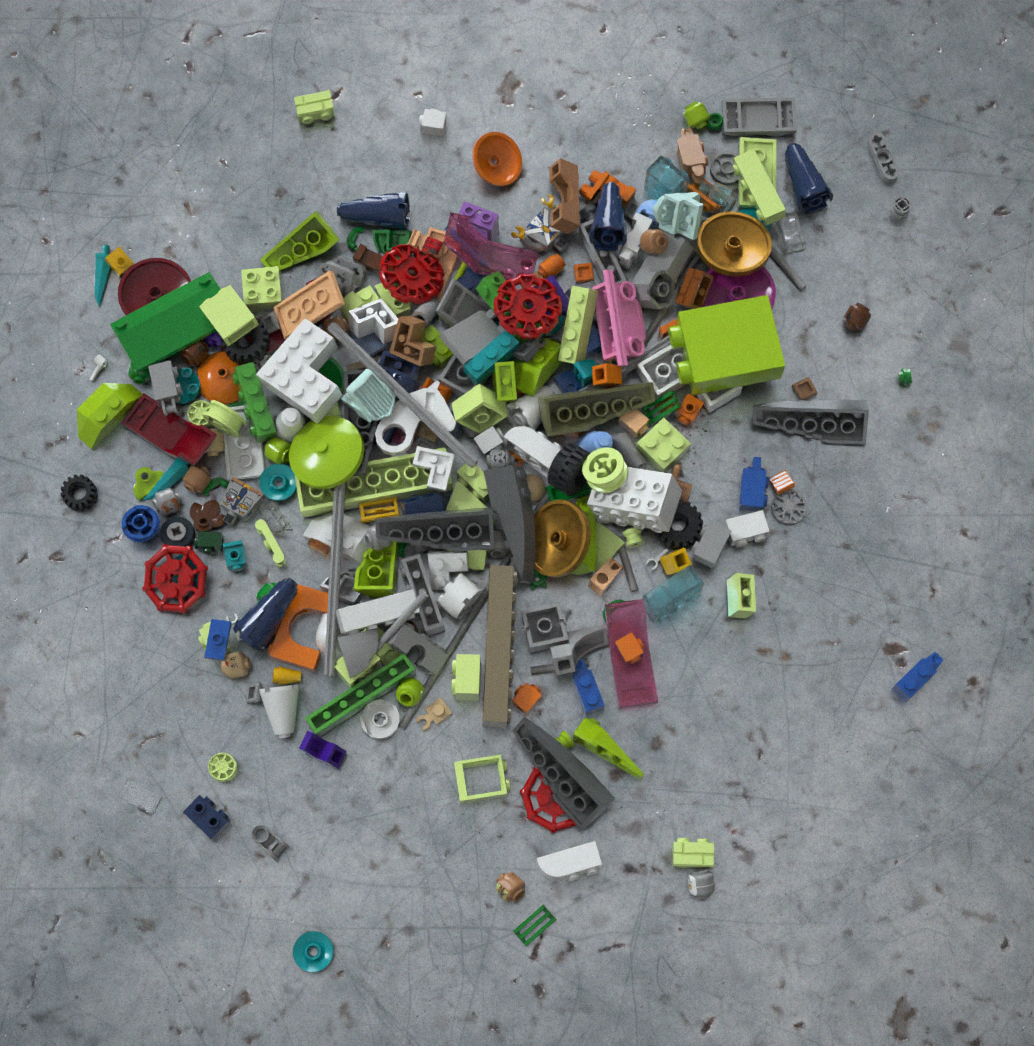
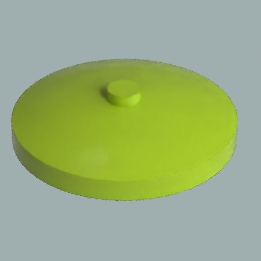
M324 416L318 424L312 420L302 427L291 443L289 451L291 469L302 483L311 488L330 489L337 487L349 480L360 467L364 456L363 438L357 428L350 421L342 417Z

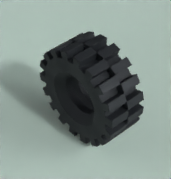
M258 318L256 320L259 325L244 335H250L253 338V342L247 347L239 345L240 339L227 346L220 336L221 346L231 361L234 362L235 360L238 365L241 362L243 364L248 362L256 364V359L259 361L263 359L261 357L262 354L267 355L266 348L270 349V337L264 324L261 321L259 322Z
M683 500L678 502L673 520L681 518L685 521L686 528L683 531L677 532L671 527L669 532H655V535L658 536L657 540L659 542L662 541L664 547L669 546L670 550L674 551V548H686L687 550L691 545L694 546L703 528L702 515L700 512H697L695 505L692 507L690 502L687 501L685 504Z

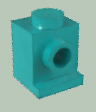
M242 540L223 543L228 570L237 572L243 570L244 567H248ZM233 554H238L236 558L231 557Z

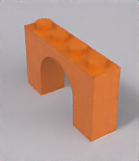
M298 584L296 586L298 588L297 595L285 611L286 614L282 618L281 624L277 626V630L274 633L276 638L274 642L270 643L268 653H270L271 660L316 673L322 656L321 652L297 644L291 638L290 632L294 620L305 613H316L319 615L327 613L328 593Z

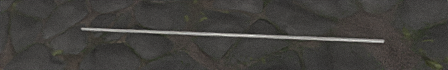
M730 197L720 213L730 212L736 200ZM693 255L675 285L678 293L688 268H695L700 260L699 256ZM663 307L654 317L645 332L646 339L643 341L645 346L670 307ZM627 373L626 375L622 376V383H623L624 379L626 378V376L628 375V373ZM591 427V429L583 431L582 434L587 431H592L594 427ZM547 490L533 510V515L549 501ZM512 552L506 554L499 565L508 566L513 556ZM488 583L444 653L448 655L447 660L437 675L430 674L423 685L424 693L417 705L408 709L399 723L400 727L406 729L488 598Z

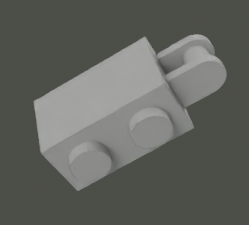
M171 361L148 366L155 400L159 407L162 406L164 416H168L169 413L173 412L177 414L178 408L176 403L181 402L180 395L183 394L181 384L177 383L176 379L179 377L177 366L174 367Z

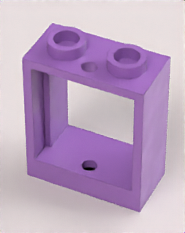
M464 201L457 215L458 233L466 239L492 248L499 234V214Z

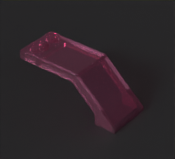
M450 212L443 243L475 273L488 276L499 271L506 280L514 279L520 274L534 273L539 252L488 241L468 223L469 216Z
M638 599L604 604L610 657L619 709L658 703L649 651L644 600ZM631 632L636 639L640 638L645 647L642 649L644 653L640 655L642 659L633 664L630 661L625 663L614 643Z

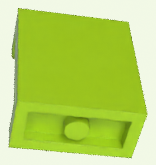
M514 361L494 363L495 371L492 373L493 391L497 393V402L505 401L506 403H512L516 401Z

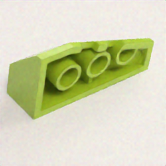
M317 210L265 254L260 261L265 267L279 266V270H282L326 252L340 239Z
M590 495L578 498L575 503L587 515L591 529V540L584 560L570 574L583 575L594 572L597 558L595 514L587 505Z
M392 541L390 546L378 551L368 548L364 552L363 560L355 572L354 591L374 599L396 594L398 582V542Z
M591 717L590 719L584 718L573 734V741L642 780L643 772L610 735L599 726L600 722Z

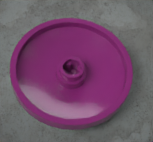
M764 266L757 272L746 276H728L718 273L713 269L707 272L714 279L703 307L768 295L771 309H773L776 288L772 276Z

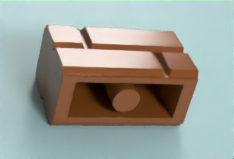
M688 268L675 303L690 310L703 307L714 277L704 271Z

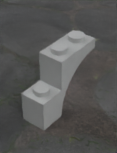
M605 624L567 632L568 644L550 647L556 675L576 672V664L580 658L594 649L609 645Z

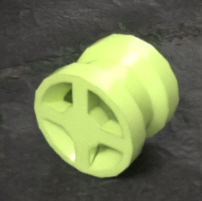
M634 527L623 531V536L627 540L625 543L627 548L638 547L645 543L644 538L641 537V529Z

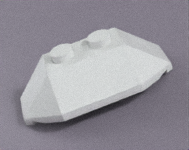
M333 511L312 519L303 534L304 538L330 551ZM345 513L343 518L341 556L360 566L363 554L368 550L364 534H366L367 528L371 526Z

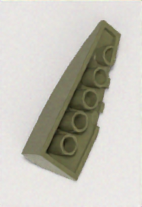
M654 383L613 386L538 397L540 417L547 436L586 431L610 419L622 416L629 411L655 402Z

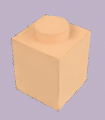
M638 409L629 411L619 418V425L634 438L639 434L642 436L649 428V419Z

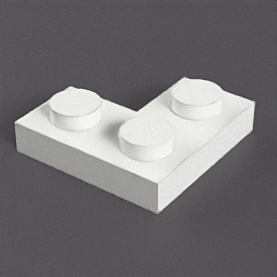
M417 446L413 466L431 470L427 488L443 492L447 491L455 454Z
M467 551L428 552L432 590H444L445 586L451 581L450 572L468 571L469 569Z

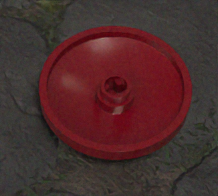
M165 258L144 259L132 265L122 276L118 286V301L126 316L191 282L187 272L174 261Z

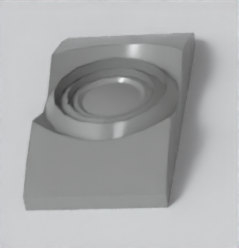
M795 97L722 99L723 131L726 135L747 137L764 134L775 137L797 133Z
M452 279L436 312L447 324L454 326L480 310L487 312L491 308L457 280ZM498 317L493 320L495 324L499 319Z

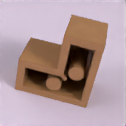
M410 315L398 318L389 353L418 366H424L433 363L437 346L422 340L426 322Z

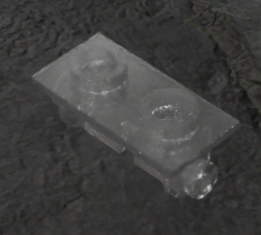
M262 499L264 502L258 505V511L266 522L271 518L273 519L268 526L274 535L281 537L285 534L284 530L292 531L289 519L279 510V504L271 499Z

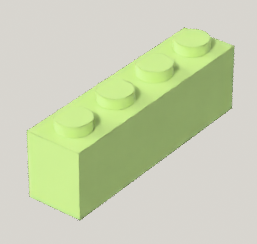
M752 149L734 157L733 171L736 176H740V184L744 191L747 190L751 206L755 205L758 220L763 221L764 225L767 226L785 218L786 209L755 150Z
M572 286L558 361L574 364L585 360L598 290Z

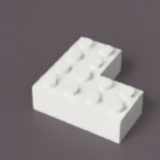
M304 319L256 374L263 386L317 424L342 396L339 387L318 372L338 348L332 336L307 319Z
M671 345L637 364L636 373L643 383H654L655 400L669 391H676L686 385L680 384L677 374L676 363L684 361L681 348L672 349ZM742 386L698 394L697 397L704 402L705 409L710 413L739 396Z

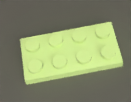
M740 137L739 155L754 149L776 190L777 140ZM739 176L738 208H756L755 205L751 206L748 200L749 194L747 190L744 191L742 189Z

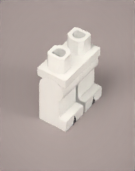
M637 212L633 217L632 231L627 234V242L623 247L622 245L620 247L621 267L627 270L630 269L632 263L637 264L639 260V255L642 252L640 245L641 235L646 230L652 229L653 220Z

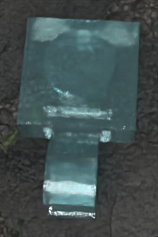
M701 182L699 187L701 193L705 196L709 195V199L726 207L733 189L718 182H715L714 186Z

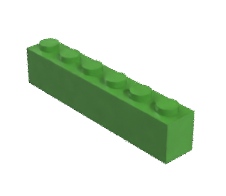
M402 654L305 717L314 734L320 737L365 708L371 701L379 699L400 685L404 679L414 676L416 674L415 668L407 656Z

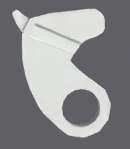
M435 381L428 388L410 393L449 433L455 429V419L443 396L438 391L439 381ZM401 400L394 404L389 417L381 419L375 432L377 446L383 453L391 456L404 454L411 448L415 432L421 422ZM391 427H398L404 430L406 438L402 444L391 446L384 442V432Z

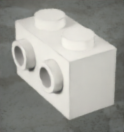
M763 510L727 519L724 524L725 528L732 530L729 538L730 545H736V547L748 544L747 542L753 540L755 542L763 541L770 532Z

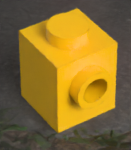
M120 246L104 259L118 277L122 274L124 275L134 265L133 261Z
M685 548L675 550L660 557L666 575L677 573L692 566Z

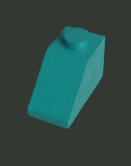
M593 359L574 363L573 374L582 388L593 382L592 366L600 365L599 363L596 364Z

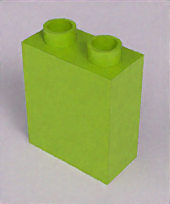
M768 295L678 312L676 326L668 327L672 349L681 348L684 361L676 363L679 382L681 385L689 383L692 396L781 379L785 362Z

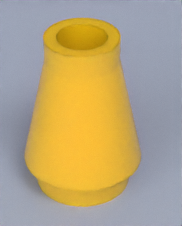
M281 666L273 668V683H277V685L301 681V671Z

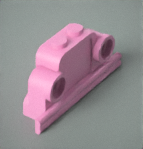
M603 270L605 282L592 287V289L598 290L595 309L603 360L617 359L618 366H628V359L641 356L645 351L643 341L646 339L641 304L635 299L636 289L631 282L615 283L613 270Z

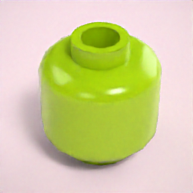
M695 101L684 108L683 116L690 128L697 127L699 130L708 125L706 121H708L710 115L703 103Z
M274 437L267 441L264 446L265 457L276 464L288 463L291 444L279 437Z
M406 678L398 686L396 698L404 706H415L423 696L424 687L419 680Z

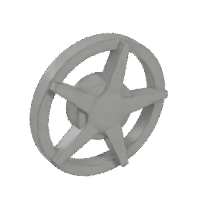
M730 151L720 152L715 155L710 164V172L713 178L722 184H733L739 181V176L730 180V175L734 172L732 168L734 157L739 155ZM724 155L733 156L730 160L724 161L719 158ZM717 160L720 164V169L714 172L713 164ZM722 173L726 175L727 180L719 178L717 174Z

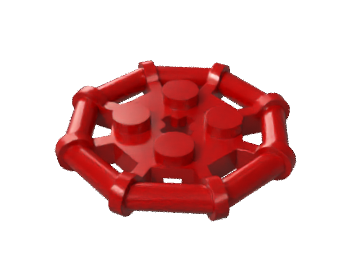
M164 544L154 556L145 561L142 591L149 596L158 611H172L185 614L199 599L205 597L206 574L209 569L194 552L192 546L184 547ZM172 553L184 554L182 560L173 559ZM166 555V562H164L160 567L155 565ZM189 558L195 564L197 569L194 570L188 563ZM153 569L157 571L155 584H152ZM196 574H199L198 587H195L194 578H196ZM173 575H179L178 583L172 581ZM158 588L164 595L162 600L153 589ZM191 591H194L195 594H193L187 601H185V597ZM170 598H178L179 604H169L168 601Z
M533 767L529 778L519 793L522 795L528 821L531 820L551 831V833L576 826L572 819L556 823L557 817L567 814L556 801H553L552 790L549 785L544 784L542 780L544 777L539 769ZM539 777L542 782L538 790L530 791ZM530 796L537 798L539 808L535 811ZM540 812L548 814L552 817V823L538 814Z

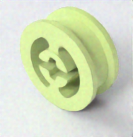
M211 400V407L208 412L202 414L203 418L220 431L238 438V431L242 426H246L247 421L228 406Z
M600 448L587 456L582 466V472L589 486L594 491L609 493L623 485L628 476V467L617 450L613 448Z

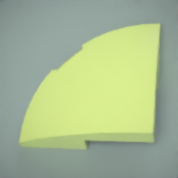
M596 521L597 558L594 570L597 572L603 564L624 546L625 542Z

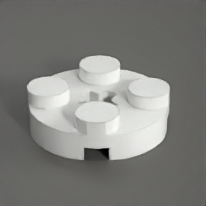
M379 699L371 701L365 706L360 716V723L364 732L369 737L382 740L391 737L397 732L400 716L393 704ZM377 715L386 717L383 724L375 723Z

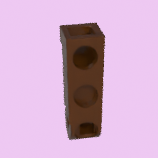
M360 243L352 257L353 260L363 264L366 270L379 275L381 271L379 264L383 256L367 249V246Z

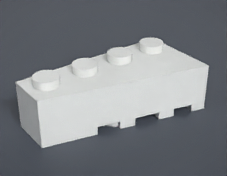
M414 589L338 609L335 612L341 634L347 633L350 635L358 633L360 629L366 628L368 631L378 628L380 624L385 623V626L393 624L416 599ZM419 608L409 617L408 620L415 618V614L420 612Z

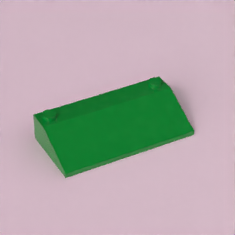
M210 272L110 324L117 340L138 373L149 368L148 366L154 365L217 332L199 307L206 299L212 298L221 290Z

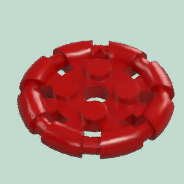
M408 244L397 245L390 252L387 251L380 261L379 268L381 271L379 272V278L384 289H388L393 298L403 303L412 302L414 305H420L429 302L433 297L439 295L444 286V270L440 261L435 259L430 253H420L419 246L416 249ZM410 253L414 254L415 257H409ZM408 270L415 271L417 276L409 275ZM395 282L399 285L398 288L393 285Z
M520 274L514 279L506 280L499 287L498 295L494 298V313L499 318L501 327L509 334L519 335L523 339L539 338L541 334H548L559 322L558 317L562 314V301L556 293L557 289L545 278L540 279L533 274ZM532 284L539 286V288L537 289L531 286ZM520 285L522 289L517 291L515 286ZM549 295L551 299L546 300L544 296ZM509 296L510 301L505 300L504 298ZM531 302L533 308L525 309L523 303ZM546 310L552 313L551 316L546 314ZM510 311V316L506 317L505 312ZM518 322L525 324L523 329L516 327ZM540 322L541 326L536 328L535 325Z

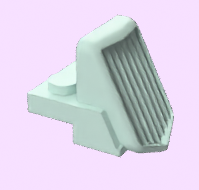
M691 192L664 194L652 208L656 222L659 223V228L673 235L679 233L692 240L696 239L704 205L699 202L700 194Z
M366 369L347 387V393L341 398L344 404L355 410L358 416L370 423L372 420L377 421L391 415L396 395L370 369Z

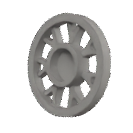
M789 489L774 496L771 503V511L779 522L788 525L796 524L804 518L807 512V502L801 493ZM789 493L790 499H785L783 494ZM794 495L800 498L797 502L792 499ZM777 498L782 500V505L775 503V500ZM797 504H803L804 509H798ZM781 508L782 513L777 515L775 510ZM795 511L798 512L800 515L798 519H796L793 515ZM785 514L790 515L789 521L784 520Z

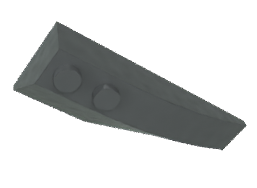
M365 370L344 371V395L347 393V387ZM344 404V419L350 421L357 428L364 442L363 460L353 476H364L379 420H372L369 423L358 416L355 410Z
M810 399L753 405L752 423L775 430H785L786 433L804 435L805 438L809 439L816 438L825 443L866 444L869 413L867 400Z
M514 465L484 470L493 513L497 512L500 522L497 524L499 529L504 530L507 539L504 543L506 548L512 552L511 562L515 572H517L518 581L531 584L534 580L536 539L531 492L526 480L527 474L524 467Z
M491 507L375 518L376 537L378 539L411 543L419 546L423 545L455 552L495 549Z
M524 717L513 729L525 752H529L532 757V764L535 769L538 768L544 778L542 780L544 784L549 785L552 790V797L581 830L585 829L614 801L615 797L574 754L542 728Z

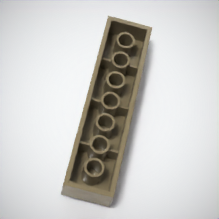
M490 565L482 718V726L506 727L507 722L511 720L512 708H508V703H511L512 688H509V683H512L513 669L509 667L510 664H513L514 649H510V645H513L515 630H511V626H514L516 610H512V606L515 607L516 591H513V587L516 588L517 572H514V566Z

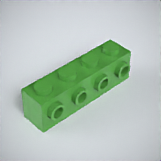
M499 271L484 277L476 287L478 293L493 311L494 298L498 295L497 291L506 281ZM509 296L504 298L505 300L510 301ZM523 303V307L525 309H529L527 305ZM510 311L505 312L506 317L510 316ZM518 322L516 327L523 329L525 324ZM540 322L535 325L536 328L541 326ZM513 334V336L519 342L520 345L524 342V340H530L520 338L521 336Z
M251 362L236 366L232 379L234 384L238 386V397L240 402L244 404L245 408L243 411L246 420L249 419L251 425L249 426L251 436L255 437L256 443H260L274 438L276 429L260 381L256 375L254 363Z

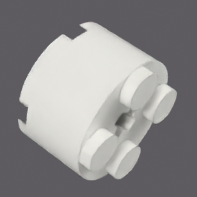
M460 573L454 580V583L450 581L445 586L444 591L446 593L442 594L436 603L451 616L459 620L469 611L468 608L471 604H475L482 591Z

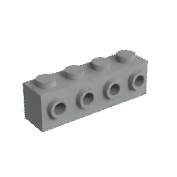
M593 220L580 224L579 235L602 283L605 282L603 270H613L615 283L628 281V277L625 272H622L620 261L613 251L599 250L595 248V243H590L589 232Z
M420 554L402 559L403 567H400L403 579L407 578L409 584L406 585L407 591L414 589L416 598L422 591L429 596L419 607L421 620L418 621L421 632L425 631L426 636L445 631L444 623Z

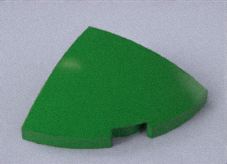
M372 230L374 244L378 252L383 254L387 251L390 252L397 245L408 244L412 235L410 230Z

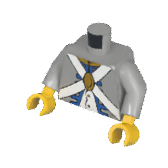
M547 194L549 202L547 203L544 198H541V203L548 207H544L525 229L521 226L515 227L519 234L512 232L511 236L519 238V241L530 251H544L548 253L555 247L562 252L568 243L562 239L564 232L551 227L550 212L556 208V205L553 204L554 197L551 194Z

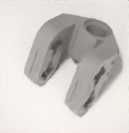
M339 256L334 258L332 262L329 261L320 266L319 273L321 276L328 272L326 270L327 267H330L329 270L334 272L343 298L351 291L354 293L359 292L364 285L367 270L359 262ZM358 268L357 271H358L360 274L355 275L356 272L353 271V269Z

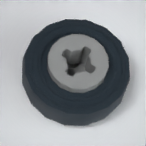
M171 517L161 526L160 538L164 544L187 547L194 540V527L185 517Z

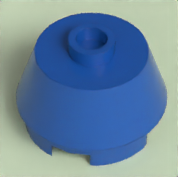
M144 505L133 506L124 514L122 519L123 533L134 542H145L152 539L160 527V519L156 511Z

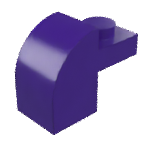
M310 731L306 732L299 747L307 756L336 769L339 768L347 752L338 745L326 741Z

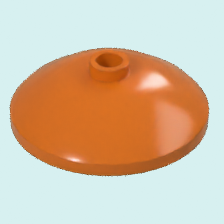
M489 132L482 135L476 141L473 147L472 159L477 173L484 181L494 186H506L518 178L522 170V155L513 139L501 132Z
M225 351L209 355L199 365L196 374L199 376L201 384L200 393L205 399L210 402L215 400L224 405H229L239 401V389L233 382L232 374H234L235 367L240 365L236 364L235 360L234 362L231 361ZM221 371L226 372L223 376L219 375Z

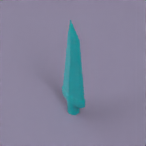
M102 245L101 253H95L94 297L99 308L111 269L104 260L109 255V245Z
M175 459L143 501L154 499L156 492L168 489L184 477L189 470L187 467L189 463Z

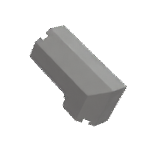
M665 232L668 239L665 251L659 254L647 255L632 282L636 289L635 299L640 302L641 308L662 309L663 307L672 306L678 295V289H675V285L693 255L694 247L686 239L680 237L678 240L674 238L676 234L673 235Z

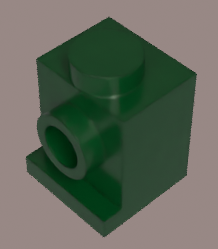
M198 531V537H195V549L203 551L204 554L218 552L219 555H223L224 536L222 532Z

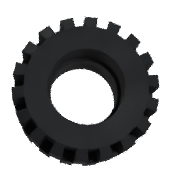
M574 443L565 445L557 453L550 465L547 477L548 483L569 496L575 495L587 483L582 472V466L590 452Z

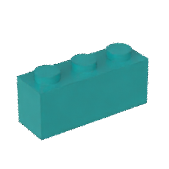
M503 331L464 365L465 375L476 386L481 384L495 371L494 363L506 362L513 356V352L519 347V342L507 331Z

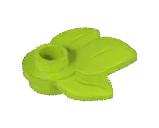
M148 467L139 468L135 474L136 483L133 487L135 497L141 500L147 496L164 472L152 471ZM147 473L148 479L143 480L141 474Z

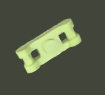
M262 519L257 520L255 527L257 532L265 537L266 540L263 543L267 550L273 551L275 565L279 568L284 567L286 559L267 523Z

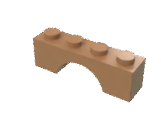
M560 158L549 167L550 183L556 187L562 199V203L550 212L552 228L569 235L580 226L578 165Z

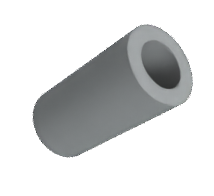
M433 297L431 301L421 304L411 316L425 321L426 327L437 315L436 309L440 301Z
M627 432L616 436L613 439V447L622 455L627 467L645 470L647 462Z

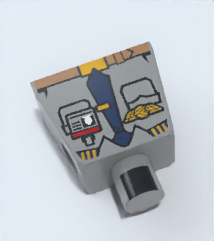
M232 476L221 502L222 508L227 511L223 521L230 526H233L237 517L246 522L265 501L264 493Z

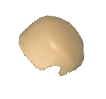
M528 474L526 480L531 492V502L535 503L543 498L546 486L541 477Z

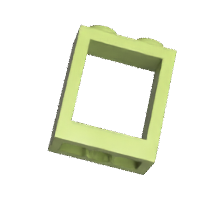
M501 755L454 762L460 804L507 797V791H511L509 779H505L504 772L508 771L506 759L502 760ZM497 763L502 791L467 796L463 769Z

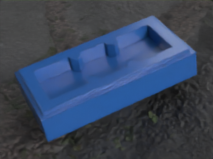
M571 369L554 377V381L562 393L575 392L582 389Z
M211 619L204 655L205 659L225 661L231 621Z

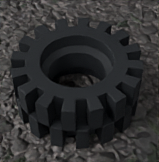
M77 474L73 475L74 478L68 477L69 481H64V487L61 486L62 493L60 494L63 501L74 511L76 509L78 511H82V509L88 510L87 507H92V502L97 500L95 496H98L96 486L89 477H84L81 474L80 477ZM76 487H84L86 495L82 499L72 497V492Z

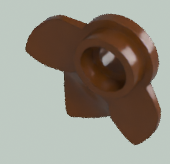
M216 500L207 501L203 506L196 502L192 504L190 517L194 520V528L197 531L209 532L212 528L221 527L225 523L223 521L225 515L219 514V503Z

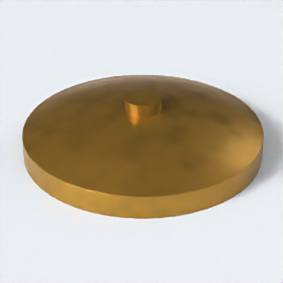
M722 212L708 218L699 229L696 243L697 251L703 262L714 271L728 276H746L757 272L768 261L772 248L771 236L767 228L756 218L741 212Z
M554 500L543 505L534 514L536 539L535 570L546 576L563 577L573 572L584 560L590 545L591 529L587 515L578 505L565 500Z

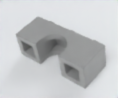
M405 622L386 644L403 654H407L410 648L415 645L418 648L419 655L414 664L428 674L437 675L448 658V655L443 652L445 649L436 643L433 645L429 642L430 638L423 633L418 634L414 631V626Z

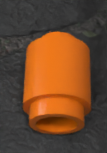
M559 254L551 255L538 265V273H541L547 279L551 275L556 276L560 273L566 264Z

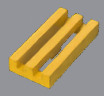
M397 497L359 503L362 523L373 522L375 518L400 515ZM394 503V506L381 507L365 511L363 509L368 507ZM394 510H395V512H390V513H384V514H378V515H372V516H366V517H365V515H370V514H376V513H382V512H388V511H394Z

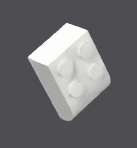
M525 426L514 427L504 436L505 449L512 451L522 458L527 465L546 478L548 477L550 465L554 457L562 449L556 442L551 443L542 432L538 431L537 433Z
M595 841L537 858L539 871L545 878L552 881L567 879L568 882L578 880L579 875L586 874L587 876L598 874L602 867Z

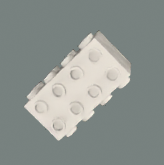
M628 467L627 479L620 488L609 493H599L592 489L587 505L602 523L614 522L620 526L631 525L641 530L648 528L658 533L662 531L669 532L682 489L672 474Z

